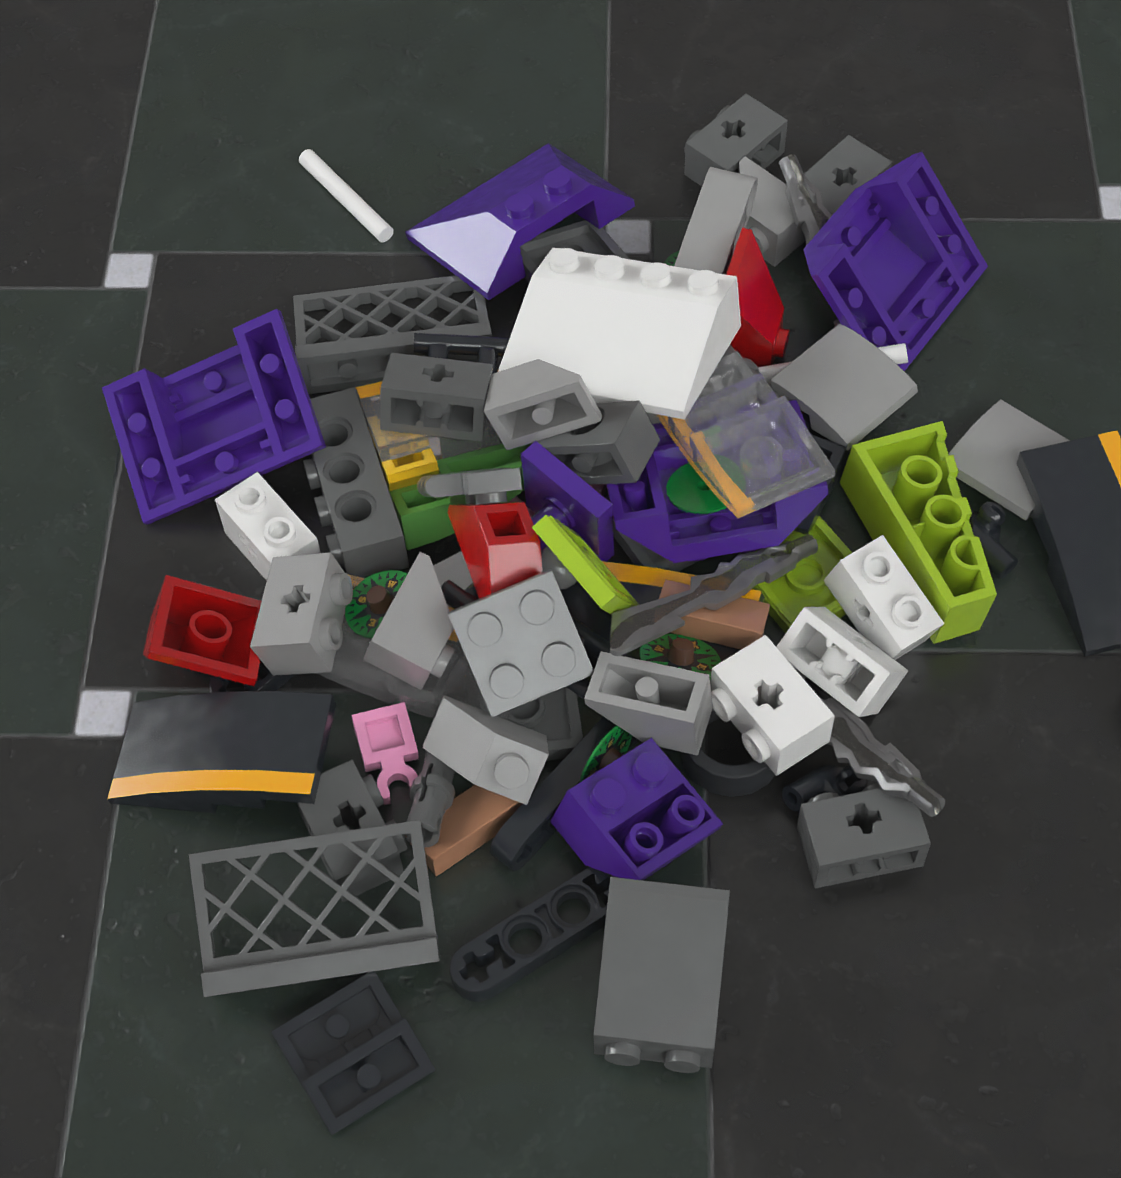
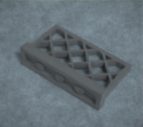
M456 275L293 296L297 345L295 346V353L308 394L346 390L383 381L391 353L428 357V353H414V333L492 337L485 297ZM457 292H474L463 303L449 298L450 295ZM419 297L425 300L415 309L402 304V302L409 298ZM372 303L377 306L368 315L355 310L361 304ZM437 307L450 312L441 322L427 315ZM321 309L330 311L320 321L305 315V311ZM389 313L403 318L393 328L380 322ZM343 318L356 324L345 334L333 329ZM463 319L472 323L465 325H457ZM416 325L419 326V327H421V328H423V329H425V330L410 331V330H411L414 326H416ZM368 331H370V332H372V333H374V334L377 335V336L362 337V336L365 335ZM321 337L324 338V339H326V340H328V341H330V342L315 343V342H316L319 338H321ZM448 354V359L478 362V356Z
M421 820L188 854L203 964L201 980L204 997L440 961L439 942L436 932ZM410 833L414 858L399 877L373 858L372 855L386 837ZM377 838L367 852L354 843L355 841ZM343 843L362 858L343 885L315 866V863L329 845ZM319 847L310 860H307L295 851ZM285 852L304 866L284 894L257 874L270 855L274 853ZM260 856L251 869L238 860ZM227 861L246 875L226 902L207 889L204 864ZM367 862L395 882L375 910L347 890ZM414 867L418 891L405 882V879ZM309 871L337 891L318 918H315L290 899ZM251 880L279 900L259 927L232 907ZM401 887L420 901L423 925L399 929L380 915V913ZM342 896L370 916L355 936L341 937L322 923ZM209 901L220 908V911L212 921ZM284 905L312 925L296 945L283 946L264 932ZM228 914L252 932L253 936L240 953L216 957L213 931L224 916ZM375 920L388 929V931L365 934ZM317 929L330 938L329 940L307 943ZM259 938L272 947L250 951Z

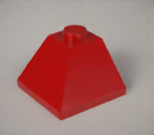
M742 227L726 274L737 276L741 327L730 345L742 358L751 359L758 367L773 365L775 357L784 358L790 330L782 328L784 306L752 229Z
M166 575L151 616L143 655L147 659L254 686L257 681L260 659L251 649L250 645L262 601Z

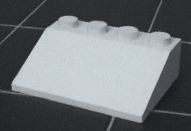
M553 247L531 277L498 372L540 359L579 374L595 403L640 400L647 413L685 420L741 327L737 276L719 274L710 270H694L668 266L659 262L649 263L624 259L615 255L605 256L580 252L571 248Z

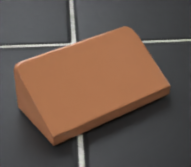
M665 580L659 599L690 590V585ZM700 588L692 597L656 610L653 624L678 607L713 590ZM740 597L716 611L703 607L681 617L685 621V625L671 633L742 650L763 637L770 604Z
M476 785L454 798L452 806L445 811L438 842L434 846L425 847L426 861L429 869L437 877L490 841L523 803Z

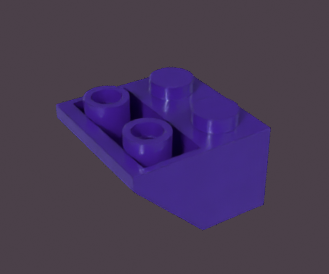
M652 738L570 788L550 821L586 866L618 878L645 880L719 830L723 825L721 820Z

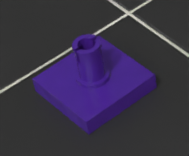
M535 441L521 453L526 506L535 513L531 517L533 524L535 525L545 515L553 516L579 534L600 560L607 562L614 555L613 504ZM539 537V539H540V541H541V551H542L547 545H546L545 542Z

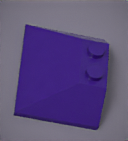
M548 143L405 233L409 241L486 299L490 300L526 277L520 246L574 212L598 229H601L635 207V203L632 197Z
M923 152L911 155L856 188L803 249L811 277L842 325L855 331L877 348L902 343L906 344L908 363L897 364L903 371L908 368L988 267Z
M275 309L233 328L238 345L162 378L144 368L102 387L144 524H151L227 491L257 472L260 475L266 474L326 448L280 310Z
M797 400L683 419L711 459L729 462L741 471L745 482L742 495L757 511L737 518L728 508L714 513L694 514L675 507L667 496L666 486L670 476L678 468L689 463L679 447L688 445H676L662 423L652 424L660 441L637 482L606 484L610 503L613 504V519L616 530L673 563L702 561L709 557L738 552L750 553L762 548L779 546L828 495V485Z

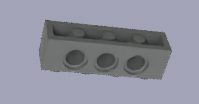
M355 387L311 398L310 400L326 448L310 454L311 459L303 460L311 490L321 488L322 496L314 498L321 526L332 525L334 534L325 536L329 552H331L339 565H344L346 573L350 576L352 582L364 580L365 576L381 571H398L409 568L404 535Z

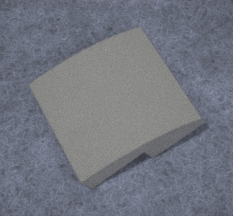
M841 323L770 379L773 391L777 392L784 401L797 400L800 410L809 415L812 430L836 444L845 446L846 450H850L852 445L862 440L918 392L917 384L892 359L867 339Z
M1000 399L964 434L949 452V455H954L959 471L956 478L1022 519L1027 520L1031 517L1035 504L1016 464L1019 453L1070 440Z

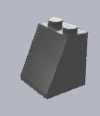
M610 877L594 1026V1054L605 1055L604 1059L606 1061L622 1066L638 1065L640 1060L663 1062L667 1069L680 1073H695L700 1070V1067L712 1068L730 890Z

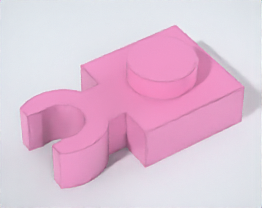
M405 702L352 715V723L365 772L381 769L377 779V787L383 798L384 805L391 804L388 787L392 782L397 780L404 781L408 784L409 790H411L413 780L418 777L415 770L405 764V762L418 759V749Z

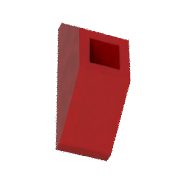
M507 501L490 504L469 503L449 505L447 513L479 599L542 573L541 541L538 534L532 528L534 524L525 502Z

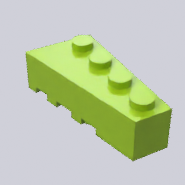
M943 421L852 445L840 480L843 490L871 538L875 540L882 535L885 537L945 623L930 636L933 644L980 630L997 595L980 538L974 536L969 519L972 512L967 497L962 498L956 480L959 471L954 455H949L946 448L945 439L947 433Z

